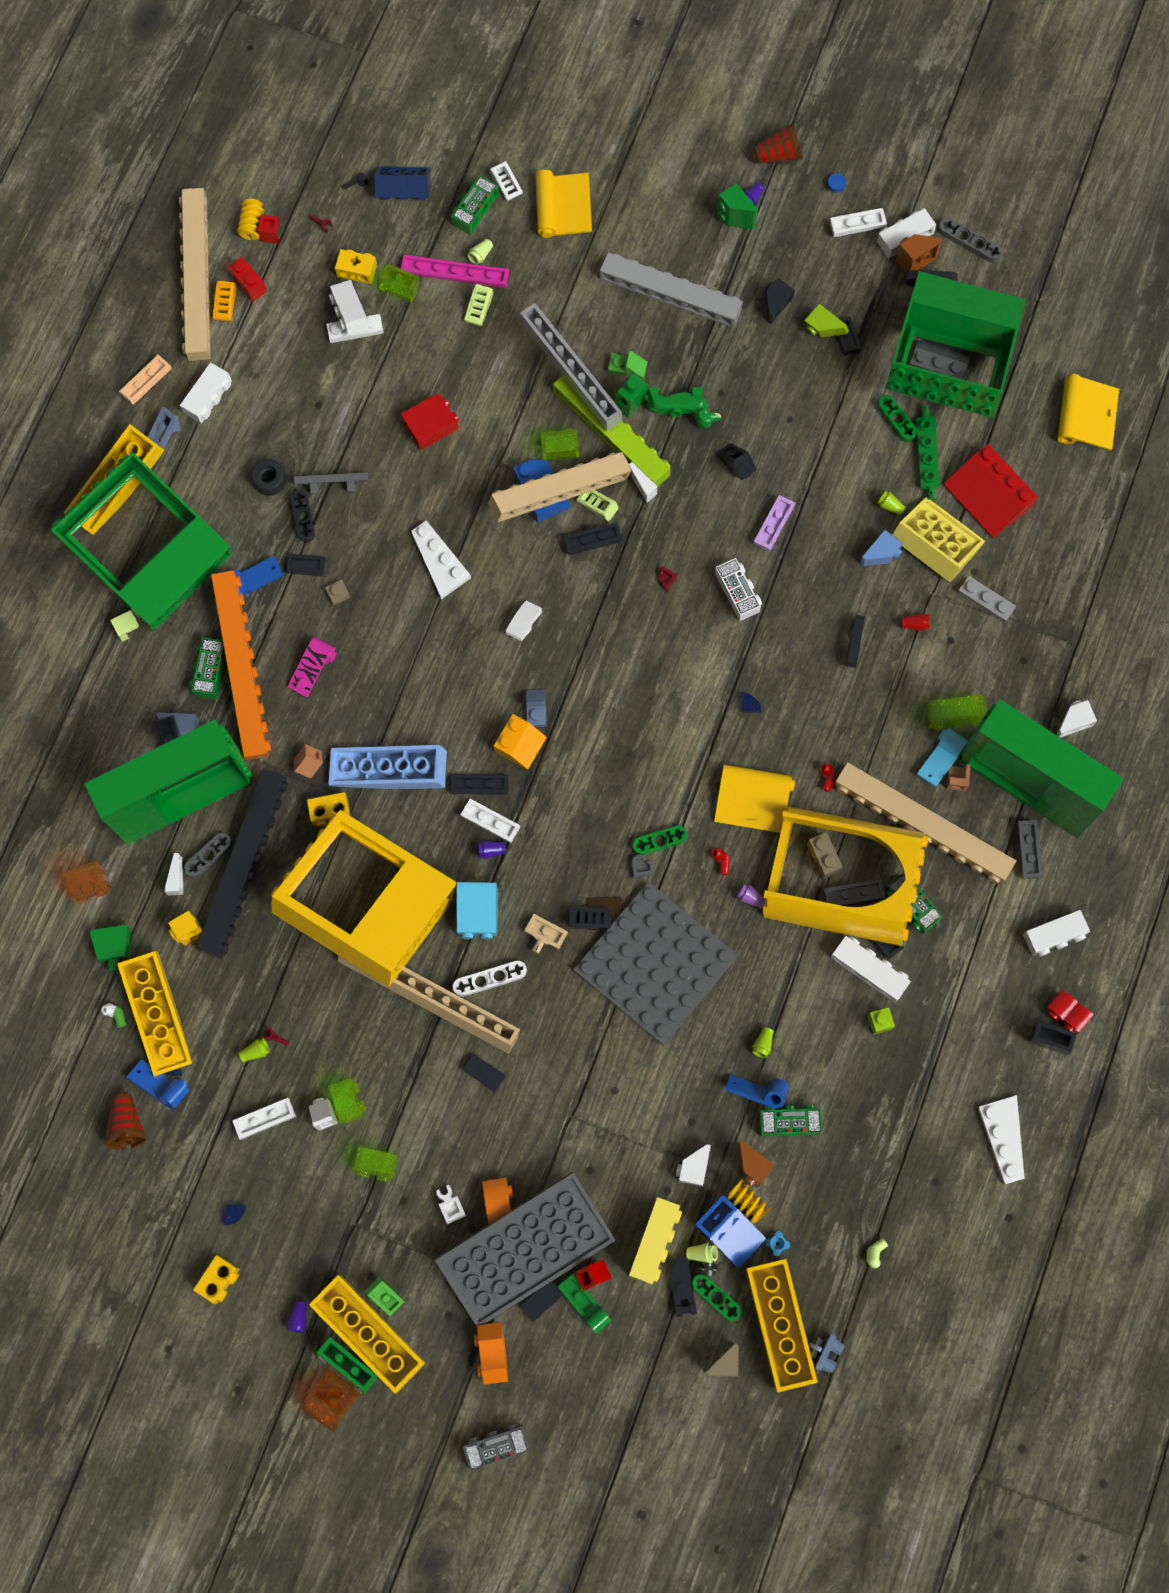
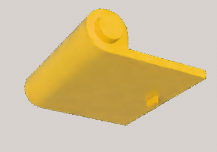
M550 170L537 171L535 173L538 234L544 238H550L558 235L592 232L589 173L553 176Z
M1078 374L1067 376L1064 382L1058 441L1063 444H1073L1080 441L1112 450L1119 389L1080 377Z
M724 765L714 822L781 833L783 825L782 814L788 805L790 791H794L795 780H792L790 775Z

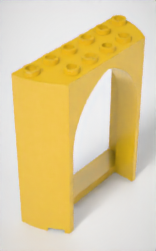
M787 806L782 814L783 825L768 891L765 890L764 898H766L763 906L764 918L902 946L903 941L908 939L909 930L906 929L907 922L912 920L913 906H911V903L915 904L917 887H915V884L919 885L921 869L919 866H923L925 858L923 847L927 848L929 836H926V833ZM793 823L872 839L886 847L896 857L905 875L904 883L893 895L879 903L865 907H846L777 893Z

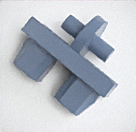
M829 1334L823 1348H821L824 1340L819 1337L815 1344L809 1342L808 1346L813 1349L811 1352L812 1358L815 1359L818 1352H820L814 1368L819 1371L824 1370L833 1373L837 1363L827 1357L830 1351L841 1355L845 1345L837 1340L836 1336Z

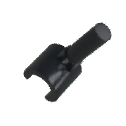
M360 172L353 181L343 186L345 189L357 183L365 186L369 180L364 173Z

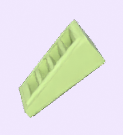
M478 284L475 285L464 319L465 322L482 326L493 297V289ZM474 307H477V308L482 309V311L477 310V309H473V308H474ZM473 313L479 315L480 318L471 316V314Z
M595 490L579 495L576 499L579 504L607 522L611 520L618 510V505L614 500ZM591 494L592 496H591V497L589 498V500L586 502L585 500H586L587 497Z

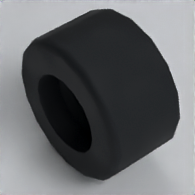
M264 459L253 467L251 478L255 488L261 494L273 496L284 489L286 475L282 466L277 461ZM275 473L276 477L273 481H262V477L265 474Z

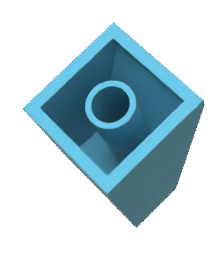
M457 882L458 936H462L463 939H473V936H481V939H493V936H497L498 924L497 884Z

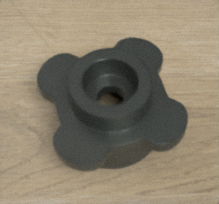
M714 1262L698 1263L699 1274L715 1276L718 1265L714 1264Z

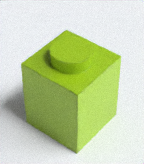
M889 1008L871 1012L867 1016L873 1035L892 1030L895 1027Z

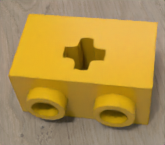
M340 249L335 266L337 277L372 284L377 268L376 258L369 253L361 254L349 249Z

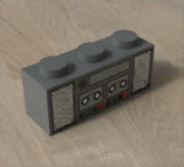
M517 1423L506 1427V1432L499 1434L498 1430L487 1433V1438L479 1440L478 1437L467 1440V1445H464L463 1449L470 1471L529 1452L530 1447L524 1427H518Z

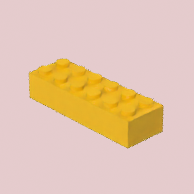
M787 1259L745 1269L776 1392L818 1383Z
M338 1275L309 1304L395 1394L426 1364L419 1354L342 1275Z

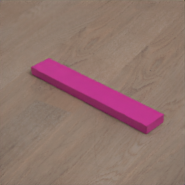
M403 255L400 273L406 275L502 288L507 287L509 269L410 255Z

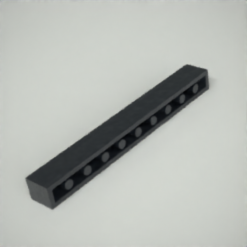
M263 769L196 947L201 953L222 959V956L226 955L229 944L227 943L229 937H232L235 932L236 926L234 924L236 918L239 919L241 916L242 902L247 899L249 889L247 888L249 883L253 882L256 872L254 869L256 864H259L262 859L261 850L263 846L267 845L269 839L267 834L269 829H272L274 826L276 810L279 811L282 800L280 799L282 793H285L288 788L285 775Z

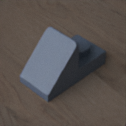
M162 407L148 438L161 448H164L172 432L180 431L178 417L165 407Z
M545 689L526 690L527 722L534 727H547Z

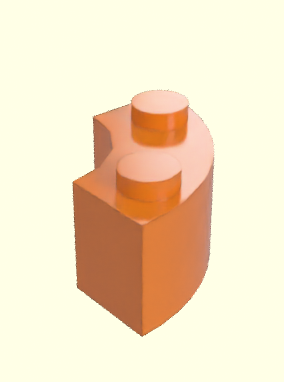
M506 1178L482 1182L488 1224L512 1210L510 1198L513 1197L512 1185L507 1184Z
M502 1322L477 1325L478 1334H474L475 1347H479L481 1364H477L478 1376L483 1377L484 1385L508 1382Z

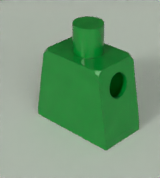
M633 374L618 390L615 404L627 418L645 400L644 395H649L648 384Z
M127 925L90 930L98 961L108 963L109 972H119L117 964L122 960L129 959L131 928Z

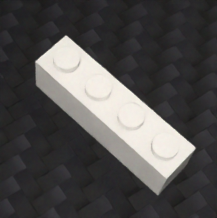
M845 936L832 954L831 959L896 1003L910 984L909 977L904 972H897L891 968L892 964L884 959L881 961L875 957L876 953L871 949L861 947L859 945L860 942L855 938Z

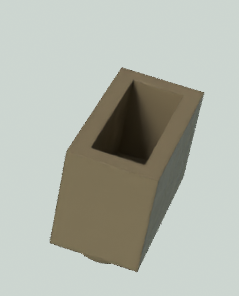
M827 832L809 839L807 846L822 879L840 873L843 866Z

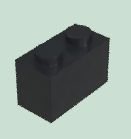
M1037 1021L1034 1023L1029 1043L1068 1055L1072 1052L1077 1033Z

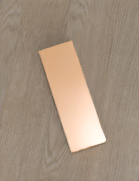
M157 355L119 392L134 405L172 368L163 358Z

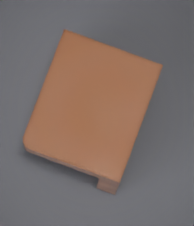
M305 744L293 760L294 772L312 778L323 763L322 751Z
M966 764L964 768L951 766L948 770L947 789L960 791L968 789L970 764Z

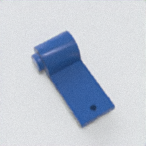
M275 556L243 572L234 570L237 576L240 575L242 586L239 587L240 594L243 593L244 598L247 594L284 576Z
M142 1059L127 1076L128 1080L172 1110L177 1107L189 1092V1085L181 1078L178 1080L173 1079L172 1081L163 1074L154 1076L151 1066Z
M730 1074L725 1091L772 1108H780L785 1103L789 1086L786 1081L777 1078L773 1079L768 1088Z

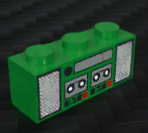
M481 175L477 180H474L468 193L462 196L459 206L455 207L451 213L452 225L471 235L499 195L498 185Z
M202 638V642L198 644L197 648L199 657L198 661L194 663L195 676L190 681V690L195 697L217 700L226 659L223 640Z
M904 873L886 887L885 895L887 898L902 886L905 881ZM917 887L915 904L911 903V906H913L911 925L917 932L924 934L939 922L943 915Z
M806 1105L804 1109H796V1106H784V1110L764 1107V1110L759 1112L760 1136L820 1135L822 1133L821 1109H816V1105Z
M331 1337L328 1338L317 1352L318 1360L363 1397L377 1381L375 1373Z

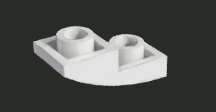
M525 601L510 622L506 634L522 641L532 630V624L542 613V608Z

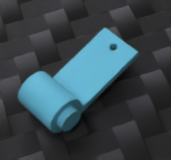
M950 728L947 731L944 729L938 737L940 740L938 746L917 773V776L935 788L968 743L967 739Z

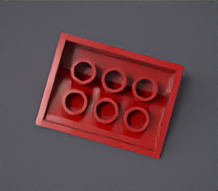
M989 444L974 454L943 484L992 539L1032 508L1038 499V496Z

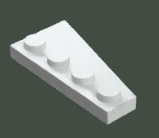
M427 521L411 531L441 600L471 578L468 571Z
M1017 1095L978 1107L1004 1185L1024 1179Z

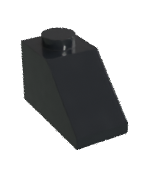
M779 278L774 282H770L765 289L767 316L770 324L774 322L794 298L795 290Z
M732 443L717 452L718 457L730 472L741 480L749 478L757 470L749 452Z

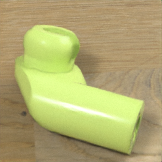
M883 1238L875 1242L867 1250L866 1260L871 1268H878L880 1266V1252L888 1247Z

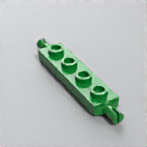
M922 406V417L916 418L921 489L927 491L928 500H931L932 494V501L936 500L935 490L940 488L935 416H929V406H925V408Z

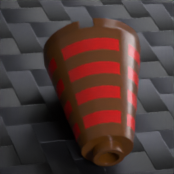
M793 123L754 146L755 150L752 151L755 161L759 160L760 164L803 159Z
M118 1092L112 1097L105 1145L115 1150H124L126 1145H131V1148L141 1146L146 1142V1135L132 1095L127 1092Z

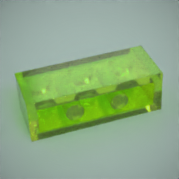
M985 694L930 700L925 706L929 728L934 727L937 730L944 729L950 725H953V727H962L968 723L978 725L988 711Z

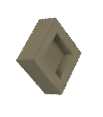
M342 579L325 587L333 605L351 598Z

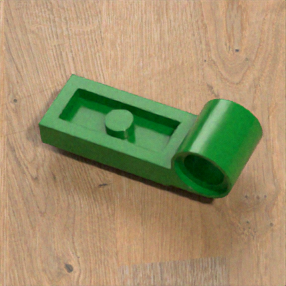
M574 1274L558 1286L596 1334L612 1321L587 1290H582Z

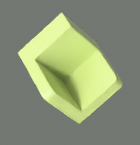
M131 610L111 620L122 642L129 639L128 632L139 627L136 617Z

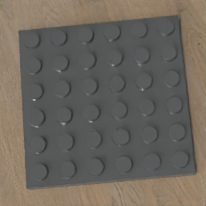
M648 882L611 925V929H608L574 968V972L664 1046L739 955Z

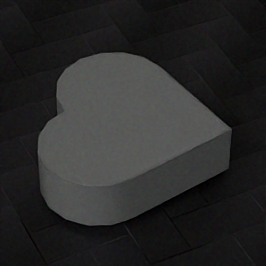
M637 854L632 858L633 878L647 877L654 873V864L651 861H646L644 856Z

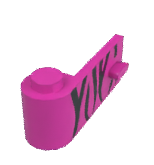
M314 637L310 641L288 687L308 697L324 664L334 661L337 655L335 647Z

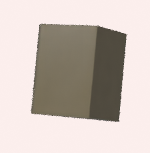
M733 1343L704 1372L710 1376L738 1377L739 1346Z

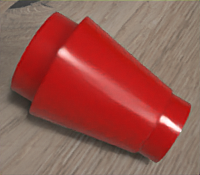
M920 613L902 617V626L906 629L925 631L929 629V614Z

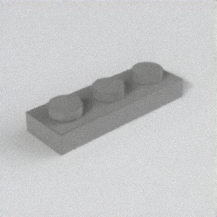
M968 576L958 591L960 595L1006 623L1016 608V605Z

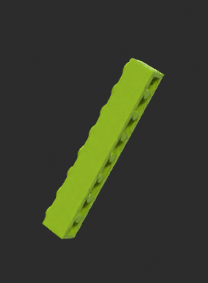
M563 376L553 384L554 393L616 453L622 452L628 464L634 463L657 487L670 476L671 468L669 463L664 459L661 460L657 456L658 454L655 449L649 448L645 444L644 439L632 431L628 423L620 422L609 431H606Z

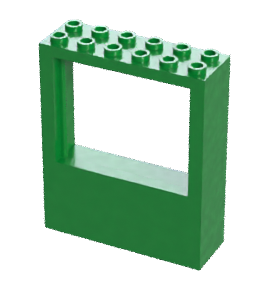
M919 271L885 389L994 418L1003 393L1026 299ZM917 336L995 357L989 386L907 365L906 361L913 337Z
M132 452L130 455L126 454L120 460L121 464L116 468H111L103 481L99 480L96 482L93 490L89 494L85 493L80 498V503L76 507H70L66 512V516L62 520L58 519L52 525L53 529L51 531L55 539L153 632L232 555L231 546ZM134 476L185 526L123 585L72 535Z
M1001 699L997 705L994 703L991 705L960 754L963 757L960 763L965 766L970 764L971 770L1076 838L1103 812L1124 780L1120 775Z
M214 719L85 783V786L100 818L129 845L252 784L250 777L253 775L230 734H228L223 724L219 725Z

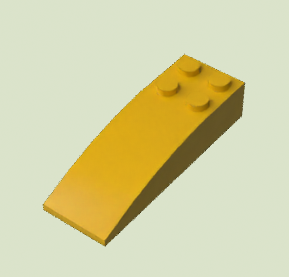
M129 424L65 510L64 514H66L70 507H76L80 503V498L85 493L89 494L93 490L96 482L99 480L103 481L111 468H116L121 464L120 460L126 454L130 455L133 452L151 469L165 450ZM133 476L82 527L93 535L121 507L140 482Z
M154 951L118 963L117 965L153 1075L157 1076L192 1064L183 1028L159 952Z

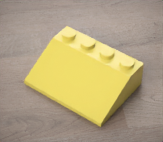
M927 497L899 523L892 534L903 543L902 546L949 582L959 574L985 543V540L933 501L928 500Z

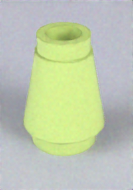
M485 239L471 248L468 253L469 260L476 265L483 263L493 247L492 242Z
M706 1243L688 1247L686 1255L689 1260L712 1263L718 1258V1249L716 1245Z

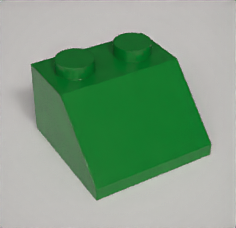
M737 184L719 194L717 216L722 222L724 221L727 226L756 228L758 209Z

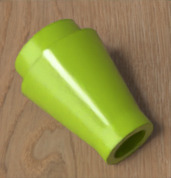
M884 491L877 502L880 508L899 516L906 507L891 492L888 493L887 491Z
M763 1027L752 1046V1053L755 1056L767 1058L771 1053L774 1033L772 1029Z
M264 1038L256 1039L246 1048L239 1051V1057L242 1062L266 1057V1054L270 1053V1049Z

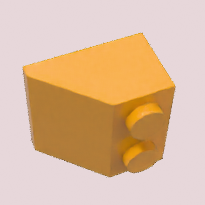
M512 714L496 741L494 750L497 754L528 770L547 737L529 722Z

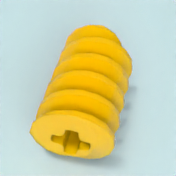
M245 199L242 202L237 231L241 237L247 240H259L260 237L258 227L264 209L261 208L263 206L262 202L255 199Z
M742 1179L729 1192L727 1199L731 1200L734 1198L733 1205L737 1206L740 1204L739 1211L746 1210L745 1217L752 1216L750 1222L753 1224L758 1222L771 1207L764 1209L766 1202L764 1201L759 1204L758 1202L761 1197L756 1196L753 1198L755 1191L747 1192L749 1185L741 1186Z

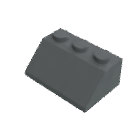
M918 340L910 366L963 379L971 356Z

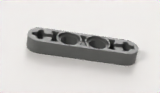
M945 218L940 222L939 233L988 262L996 263L1000 260L1003 251L998 244L951 218ZM947 225H949L950 228H948L947 230L944 229V227H946ZM965 233L968 238L962 240L958 237V234ZM979 241L983 244V247L976 248L973 243ZM994 251L997 252L994 256L991 255Z

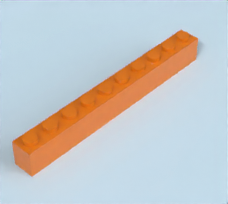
M234 570L212 574L243 755L246 760L268 757L271 744L269 739L266 740L265 732H268L266 721H263L262 718L265 710L263 703L259 701L261 688L259 684L256 685L255 678L258 677L257 668L252 663L255 655L253 648L249 646V641H252L250 630H246L245 623H248V616L246 611L243 612L242 605H245L243 593L240 594L239 587L242 586L240 575H236Z

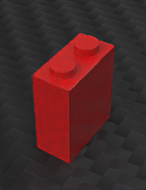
M439 393L401 413L404 425L420 450L459 429L457 423L459 419L456 413H451L449 402L445 397L442 398Z

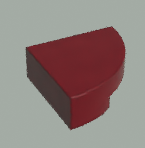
M662 566L659 571V581L662 588L668 592L678 578V575Z

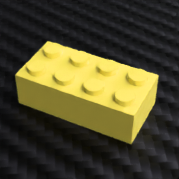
M657 1197L633 1263L630 1277L651 1285L653 1281L658 1282L662 1271L658 1269L660 1261L665 1262L669 1251L665 1247L667 1242L672 1243L675 1231L672 1230L674 1223H679L682 1211L679 1210L680 1205Z

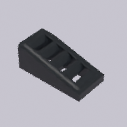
M570 908V927L572 929H611V909ZM577 914H580V923H577ZM585 914H588V923H585ZM593 914H596V924H593ZM601 914H604V924H601Z

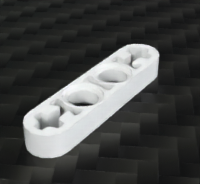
M522 961L510 962L459 978L454 982L453 990L456 995L465 997L520 980L525 977L527 968ZM519 965L520 968L524 969L521 970L520 975H517L516 972L511 973L512 978L508 979L506 968H509V971H513L515 966ZM503 971L505 974L504 979L496 981L494 979L495 972ZM482 976L486 979V984L483 987H478L475 984L477 977ZM472 979L473 990H471L470 986L465 988V992L456 989L459 987V983L468 985L470 984L468 980Z

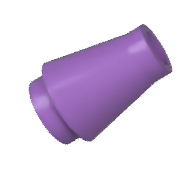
M743 884L737 894L741 902L759 907L760 909L765 904L766 898L750 884Z

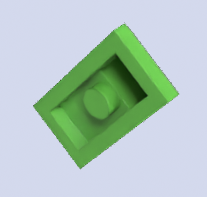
M632 351L629 352V356L612 353L608 373L628 377L635 374L644 380L647 361Z
M380 1277L364 1291L389 1316L404 1303V1300Z

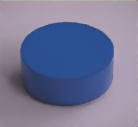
M841 174L831 175L828 179L829 190L834 193L844 190L846 185L845 177Z

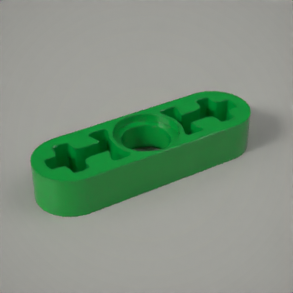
M882 396L878 404L879 411L902 441L912 442L917 434L916 427L892 396ZM884 402L890 403V408L888 406L884 407ZM894 415H900L903 420L899 423H896L893 421L892 417ZM905 429H906L907 432H909V431L912 432V433H911V436H910L909 434H906V435L904 434V433H905Z
M674 826L638 837L633 842V850L636 854L644 856L683 844L687 839V831L682 826ZM675 831L684 834L680 840L677 837L671 838L672 842L669 843L667 833H670V837L675 835ZM663 836L666 842L664 845L659 846L655 844V838ZM651 838V844L654 848L651 849L650 845L645 846L644 851H641L640 848H636L639 846V842H642V844H648V839Z
M699 1274L693 1279L692 1286L694 1290L725 1319L736 1321L740 1318V1306L708 1276ZM698 1278L700 1280L706 1279L705 1285L708 1288L711 1285L715 1287L708 1293L707 1297L704 1295L706 1292L704 1288L698 1289L696 1287L698 1285L696 1282ZM717 1291L722 1294L723 1299L721 1303L715 1304L711 1301L713 1292ZM726 1299L730 1301L727 1303L730 1308L734 1306L737 1308L735 1311L737 1313L736 1317L733 1315L728 1317V1310L725 1307L722 1311L719 1309Z

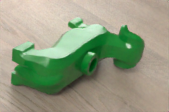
M649 387V396L644 395V399L648 402L651 411L657 414H670L672 417H679L681 414H692L695 416L696 422L701 429L708 428L712 422L721 420L719 413L707 411V402L702 397L703 387H693L692 394L680 392L667 396L658 394L660 387Z

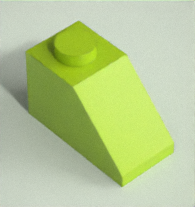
M821 304L805 320L808 326L807 330L813 335L818 334L820 337L844 335L849 332L847 325Z

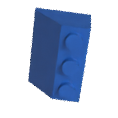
M529 460L513 468L514 477L518 485L525 484L531 479H540L546 474H554L547 460ZM567 499L532 512L539 523L571 508V505Z

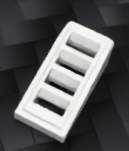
M506 161L490 169L491 177L507 201L523 194ZM505 172V174L498 176L499 173ZM506 177L509 178L508 180H506V181H504V182L501 181L502 179H504V178H506ZM512 183L511 186L507 188L504 187L505 185ZM516 189L515 192L508 194V191Z
M631 462L629 464L632 470L630 475L645 501L649 502L657 494V485Z
M178 853L173 855L164 893L168 896L183 895V858Z

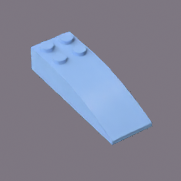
M441 745L331 748L328 785L376 789L445 788L447 751Z

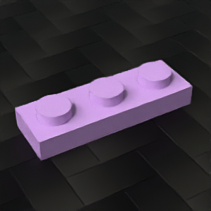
M779 495L753 544L770 552L794 509L795 502Z

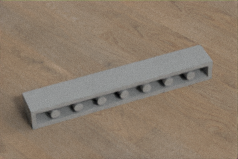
M608 252L600 269V279L732 328L735 327L742 310L743 301H740L737 297H729L718 290L707 289L704 285L691 283L685 278H677L668 272L658 271L652 266H644L635 260L625 259L619 254Z
M534 303L520 312L521 324L605 430L609 431L622 422L621 410L539 307Z

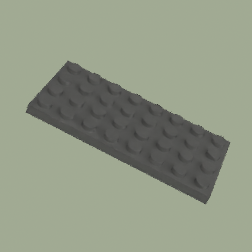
M572 1171L435 1258V1261L477 1327V1325H484L616 1240Z

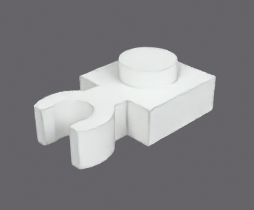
M447 1185L448 1193L442 1195L438 1189L437 1196L440 1200L444 1201L439 1206L447 1224L466 1215L458 1197L451 1198L453 1194L452 1189Z

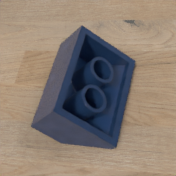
M378 166L374 175L375 197H380L382 200H389L391 197H398V200H407L408 198L425 200L429 198L431 167Z

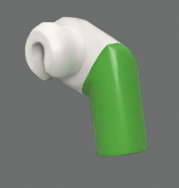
M111 1003L102 1006V1014L115 1018L117 1028L126 1026L121 1007Z

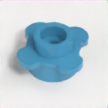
M779 1231L771 1239L768 1238L766 1240V1246L772 1249L774 1256H779L784 1249L790 1247V1243L785 1240L783 1233Z

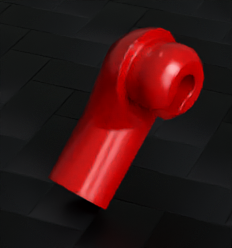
M823 763L820 766V771L825 781L821 789L830 792L837 776L830 764Z
M714 848L711 851V855L720 864L719 874L729 875L730 857L721 848Z

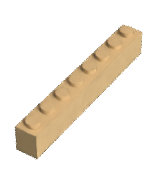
M622 452L617 454L611 453L601 459L595 458L586 464H577L574 468L568 470L566 468L562 469L556 474H546L540 479H531L519 486L517 484L504 491L497 490L492 493L488 505L497 522H501L627 480L632 470Z

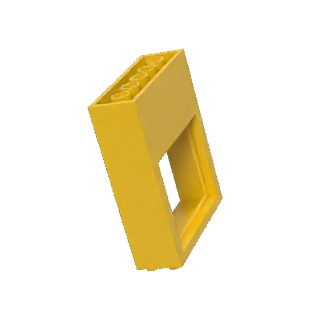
M340 810L336 815L333 814L328 821L329 825L319 831L314 844L310 843L305 851L306 854L302 858L299 857L294 864L295 868L291 872L286 873L280 887L276 886L272 891V913L390 987L454 900L457 882ZM340 832L400 868L351 935L290 897Z

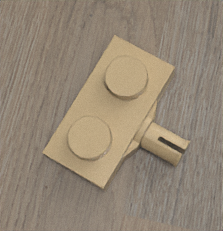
M533 914L524 930L537 940L532 949L537 954H539L544 944L559 950L568 934V931Z

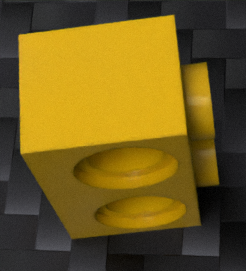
M345 792L307 800L313 826H327L331 816L337 814L334 812L337 806H343V812L351 816L348 797ZM319 809L325 810L322 816L318 817L315 815Z
M190 911L168 922L171 927L168 931L172 938L185 946L200 938L203 931L197 918Z
M216 1255L193 1290L213 1304H217L218 1301L222 1302L228 1293L226 1289L229 1284L233 1285L239 1277L237 1273L239 1268L223 1257ZM223 1266H226L229 1272L226 1277L222 1278L219 1271ZM214 1283L217 1286V1291L214 1295H210L208 1287Z

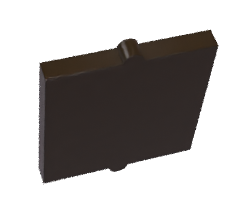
M622 897L588 898V908L611 909L612 925L623 912ZM593 914V924H596V914ZM601 914V924H604V914ZM589 929V930H608V929Z

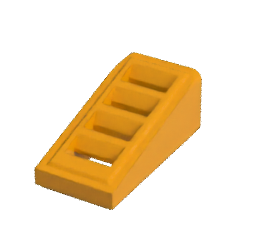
M217 281L213 311L214 320L231 321L237 292L234 282ZM219 310L228 311V312H227V313H219Z

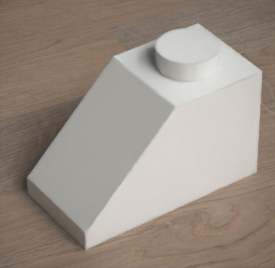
M1078 700L1070 704L1071 706L1067 710L1057 732L1058 737L1061 738L1094 726L1097 720L1088 700L1084 702Z
M317 1099L313 1101V1105L309 1106L312 1123L316 1129L322 1130L338 1124L331 1102L328 1099Z
M705 1145L684 1159L682 1165L678 1164L676 1176L679 1177V1182L703 1186L711 1145Z

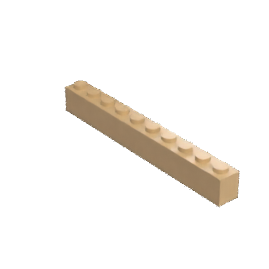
M204 188L182 189V197H179L180 207L182 208L180 222L183 224V229H180V237L183 240V245H180L181 255L183 256L181 271L184 272V277H181V286L184 288L181 300L184 305L182 320L185 321V326L182 327V335L185 338V343H182L183 354L187 355L189 361L208 360L211 358L207 197Z
M848 762L836 780L834 786L837 787V791L841 794H848L854 797L853 800L861 805L866 804L872 812L883 814L889 822L893 824L898 823L904 827L903 829L926 833V836H929L928 844L936 845L937 849L942 853L953 855L954 859L959 863H966L972 866L971 869L979 874L984 873L989 876L988 879L996 884H1002L1006 880L1016 863L1015 859Z
M338 955V962L508 1054L518 1039L519 1028L406 967L402 969L391 986L388 987Z

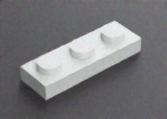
M883 208L830 218L833 237L885 228L887 225Z
M380 314L366 316L369 330L348 336L346 329L342 330L340 321L328 323L327 329L330 343L383 334Z
M469 799L461 813V817L509 843H512L520 829V825L472 799Z
M286 1098L235 1119L233 1123L239 1139L242 1140L296 1117L290 1099Z

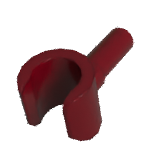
M311 215L310 218L322 226L323 232H329L325 225L332 227L331 220H320L316 216Z
M265 1028L271 1032V1035L269 1037L262 1035L267 1041H278L289 1046V1041L276 1035L275 1031L271 1028Z

